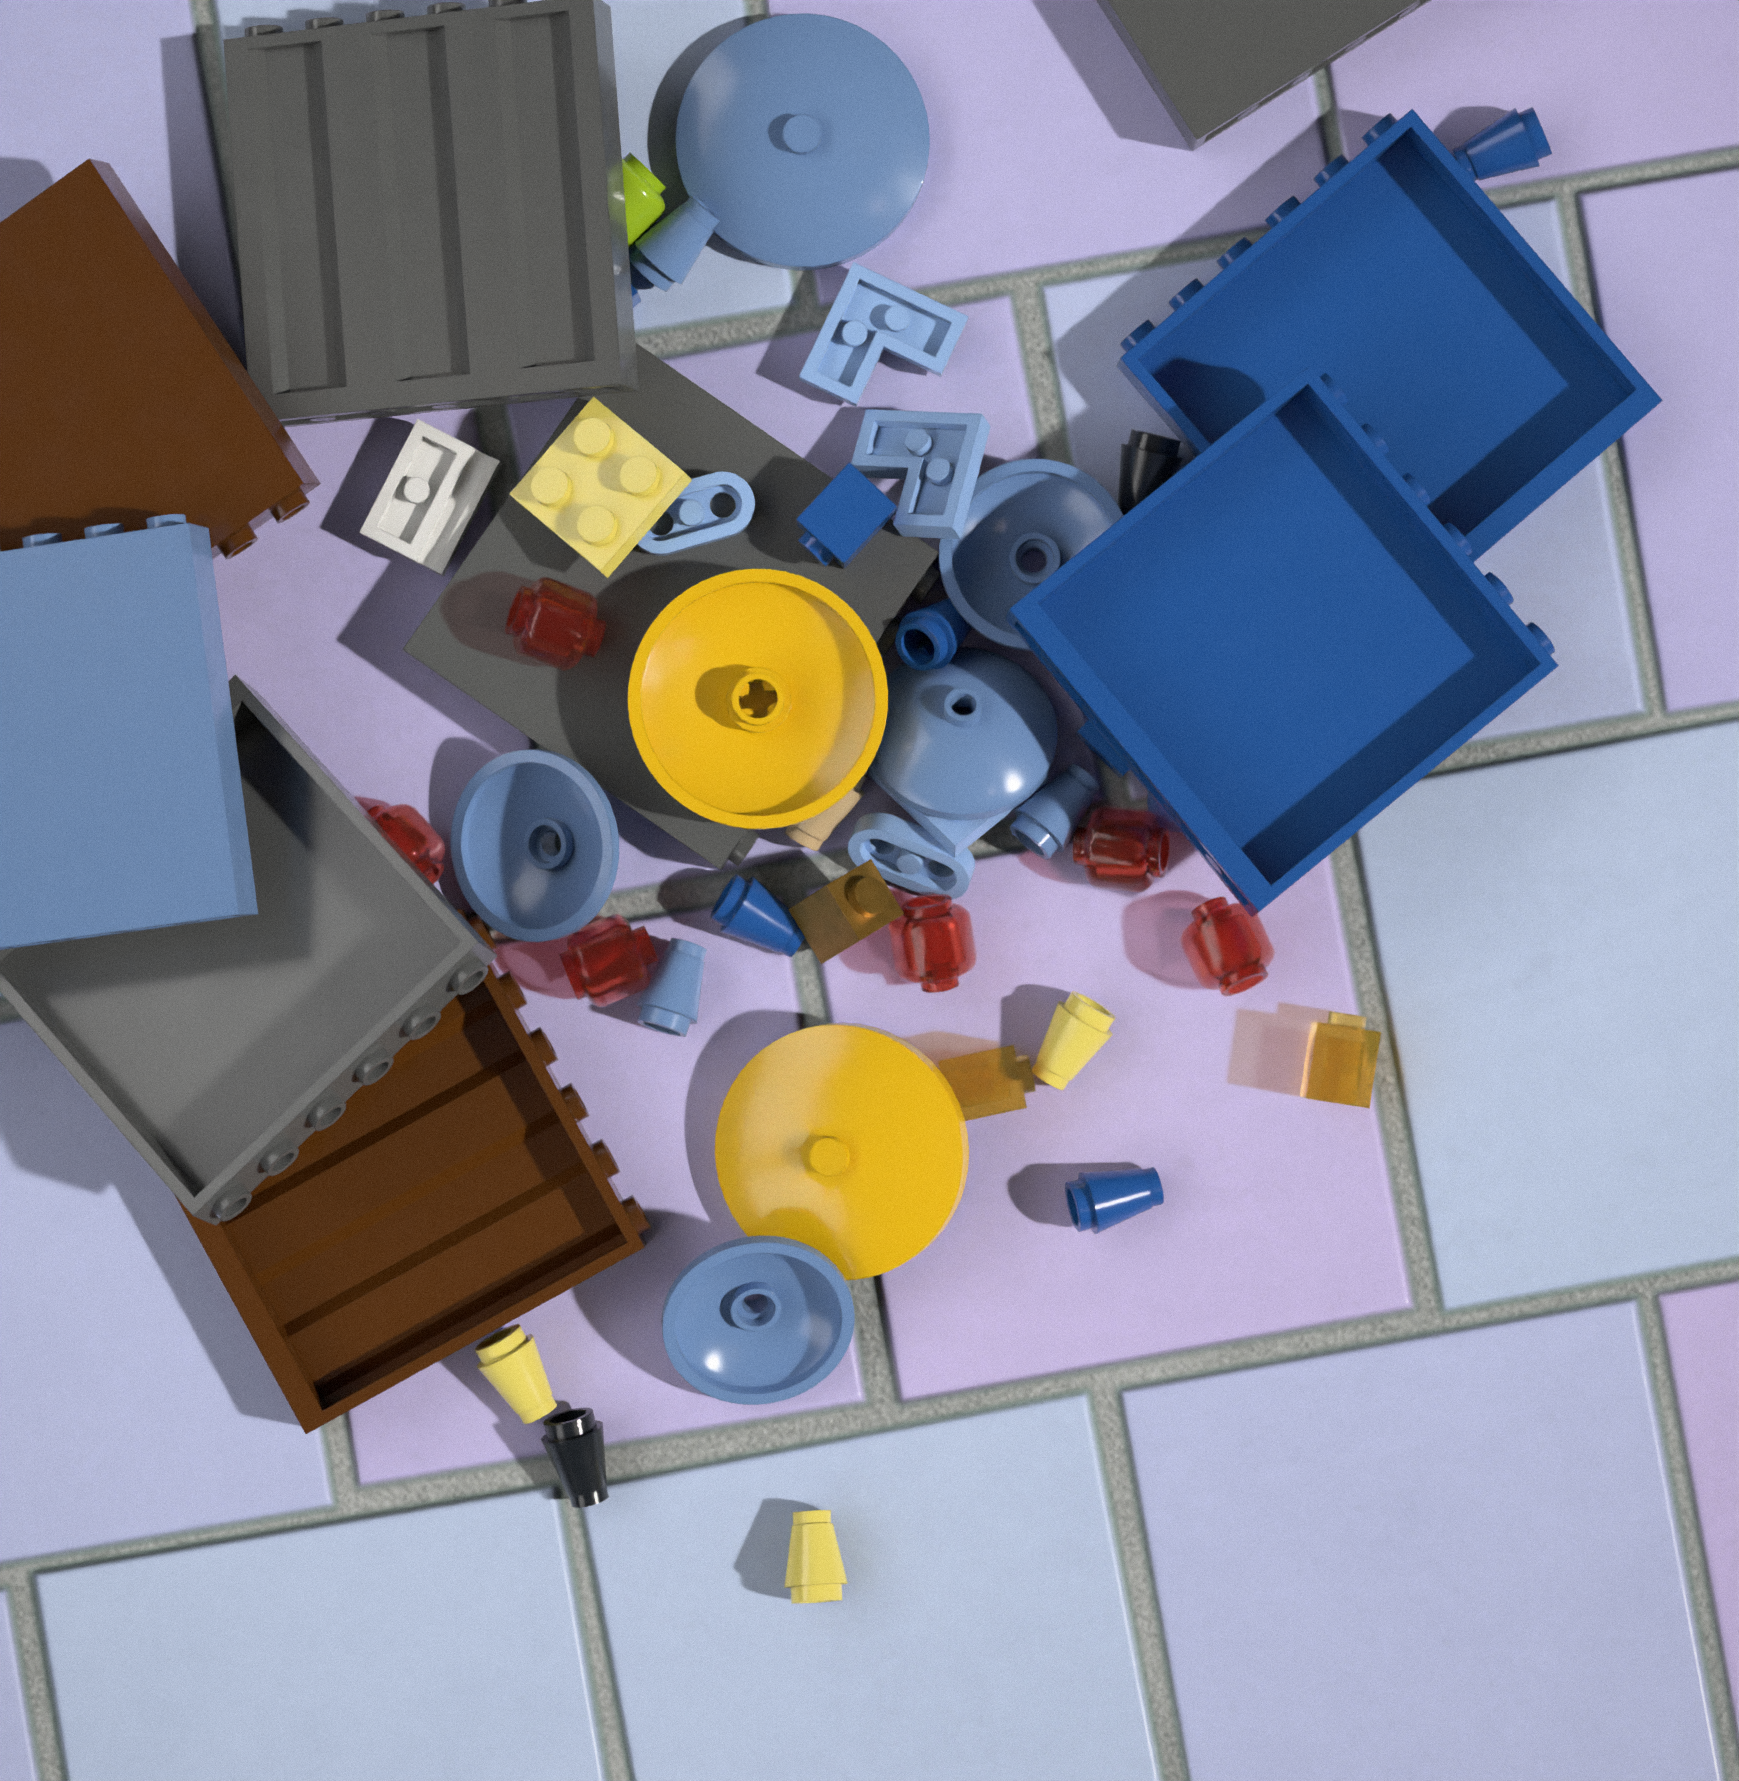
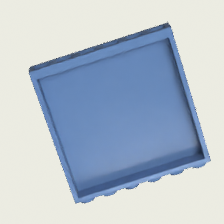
M169 514L147 518V529L124 533L123 524H103L84 528L85 539L63 542L62 534L47 533L22 538L23 548L1 551L0 547V950L258 915L209 528L186 523L185 514Z

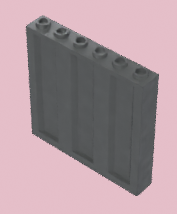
M488 0L489 7L466 10V6L463 3L445 2L429 5L427 7V15L405 17L403 11L379 10L367 13L366 22L344 25L343 19L315 18L305 22V30L283 32V27L258 25L246 28L244 30L245 37L223 40L247 372L284 428L639 391L611 7L602 0H542L527 2V0Z

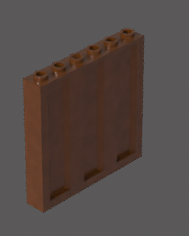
M457 910L492 950H495L497 945L480 915L469 920L464 910ZM493 962L487 966L488 973L476 988L463 995L457 994L440 1011L441 1018L429 1033L417 1040L410 1039L392 1057L394 1059L393 1065L382 1078L371 1085H362L345 1102L346 1109L334 1124L321 1131L315 1130L298 1147L299 1154L287 1169L275 1176L268 1175L250 1193L252 1195L250 1203L236 1217L213 1225L192 1216L176 1197L305 1434L638 1252L647 1245L642 1233L651 1229L645 1213L634 1195L623 1200L611 1178L620 1173L612 1153L603 1139L592 1144L580 1122L590 1116L585 1104L572 1083L561 1087L550 1067L551 1064L559 1060L551 1042L541 1027L530 1031L519 1011L520 1008L528 1004L519 984L511 971L500 975Z

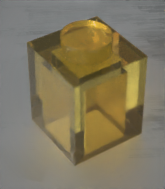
M1329 1011L1327 1024L1311 1022L1300 1097L1370 1108L1381 1032L1365 1030L1367 1017Z
M1013 1044L937 1060L939 1070L956 1095L965 1121L1027 1108L1024 1094L1036 1092L1028 1054L1016 1057Z

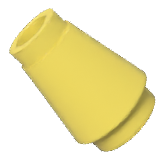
M1072 991L1066 1002L1058 1001L1036 1058L1037 1061L1031 1069L1032 1073L1047 1084L1059 1090H1064L1068 1082L1078 1074L1113 1035L1109 1028L1116 1017L1096 1001L1081 993Z
M520 1324L506 1327L477 1345L475 1351L481 1360L477 1368L514 1412L520 1416L524 1424L532 1423L556 1408L557 1403L552 1396L532 1334L525 1335Z
M831 1510L793 1512V1525L791 1527L784 1588H791V1603L842 1601V1585L848 1584L834 1525L831 1523Z

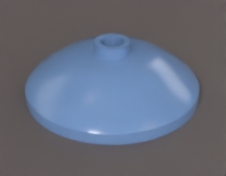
M1022 459L999 465L977 478L961 539L940 538L939 565L946 593L959 615L979 634L1009 648L1031 651L1005 619L1009 608L1124 515L1111 494L1097 480L1069 464L1048 459ZM1037 551L1043 554L1047 561L1045 568L1039 572L1026 570L1022 564V559L1027 553Z
M959 647L950 662L941 669L920 671L908 666L904 662L886 677L888 687L886 726L881 744L871 765L882 784L896 798L909 807L942 819H984L1016 807L1031 796L1046 778L1056 753L1058 734L1055 712L1047 693L1040 683L1027 670L1014 661L991 651ZM956 707H967L972 709L973 713L958 715L953 709Z
M526 749L512 751L494 758L478 770L470 779L458 800L453 816L450 837L453 868L464 897L485 923L505 936L516 940L543 942L560 939L577 932L598 914L607 901L616 879L620 854L619 835L615 815L606 794L585 768L574 760L549 750ZM557 833L561 841L560 852L557 850L555 846V837Z
M759 1235L724 1242L707 1250L690 1262L677 1276L668 1291L662 1310L661 1324L663 1341L668 1357L677 1372L690 1385L700 1392L721 1401L743 1405H760L793 1398L824 1380L836 1368L847 1352L854 1331L855 1313L849 1286L843 1274L827 1256L797 1240ZM753 1294H762V1296L756 1300L745 1299L747 1296Z

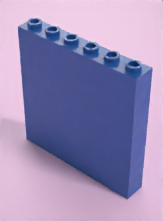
M1411 109L1398 121L1389 113L1376 123L1362 137V140L1368 147L1350 162L1341 154L1329 163L1313 179L1320 188L1305 201L1300 203L1293 195L1265 219L1271 230L1253 245L1244 237L1226 251L1216 261L1223 270L1205 286L1198 278L1186 285L1168 302L1174 312L1157 327L1148 319L1131 332L1120 343V346L1126 353L1120 357L1117 367L1195 458L1309 365L1319 377L1324 373L1328 374L1345 393L1348 404L1344 408L1361 427L1364 423H1368L1384 439L1390 451L1385 457L1401 476L1405 473H1410L1424 487L1431 499V503L1427 507L1443 526L1447 522L1453 524L1464 535L1472 548V553L1468 557L1474 563L1663 400L1416 112Z
M1310 365L1009 608L1005 617L1017 634L1251 917L1264 909L1559 666L1551 657L1555 652V648L1548 636L1535 623L1529 622L1525 625L1509 606L1514 602V599L1504 583L1491 572H1488L1485 576L1468 557L1472 553V548L1464 535L1453 524L1447 522L1443 526L1427 507L1431 503V499L1420 482L1410 473H1405L1403 476L1398 473L1385 457L1390 451L1381 435L1368 423H1364L1360 427L1344 408L1348 404V399L1341 387L1326 373L1319 377Z

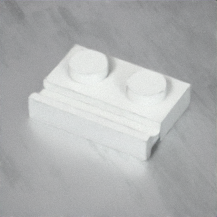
M417 419L359 533L444 576L502 463Z

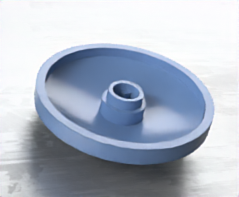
M810 13L786 14L760 20L742 28L720 43L704 59L687 86L681 101L675 134L678 168L688 198L692 195L698 197L721 219L719 224L713 229V234L734 251L751 260L775 268L796 271L826 269L848 263L875 249L889 238L910 213L919 196L928 167L930 149L929 123L922 95L908 68L897 54L872 33L855 24L826 15Z

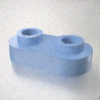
M714 472L693 478L665 511L673 519L672 530L662 536L656 535L649 530L638 542L637 546L651 555L666 556L736 536L747 528L753 518L755 510L754 494L743 478L731 472ZM721 493L730 495L735 501L734 512L725 518L715 516L710 509L712 498Z
M875 812L862 816L857 821L848 843L849 856L857 866L872 859L884 880L937 900H953L961 897L967 891L975 870V859L968 848L954 858L922 826L887 813Z

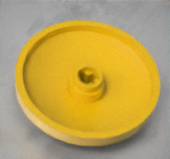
M772 569L736 570L716 575L687 589L672 600L652 622L641 640L630 671L628 685L629 721L635 743L648 770L657 782L684 807L708 820L730 827L756 830L783 828L811 819L830 809L842 800L865 775L876 756L886 726L888 712L887 678L882 657L868 628L855 611L832 591L817 582L786 571Z
M826 1023L790 1033L774 1041L755 1055L741 1070L723 1101L718 1117L715 1134V1162L724 1199L731 1214L748 1237L759 1235L778 1236L805 1243L827 1256L837 1266L845 1280H858L883 1274L903 1265L924 1251L942 1233L953 1217L965 1188L969 1164V1143L965 1119L952 1087L936 1065L919 1049L893 1033L877 1027L858 1023Z

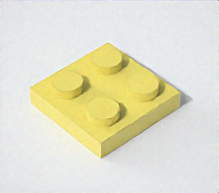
M593 396L510 492V495L608 578L689 485L692 479Z

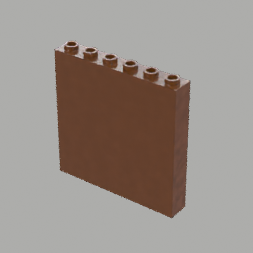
M90 158L0 222L1 551L23 548L22 538L31 535L60 533L62 534V541L67 542L85 539L84 528L91 526L123 524L125 533L147 529L146 519L150 517L185 514L186 523L209 528L212 558L214 559L222 553L225 559H230L252 546L258 540L254 530L274 517L277 523H282L309 505L310 501L306 494L321 483L109 163Z

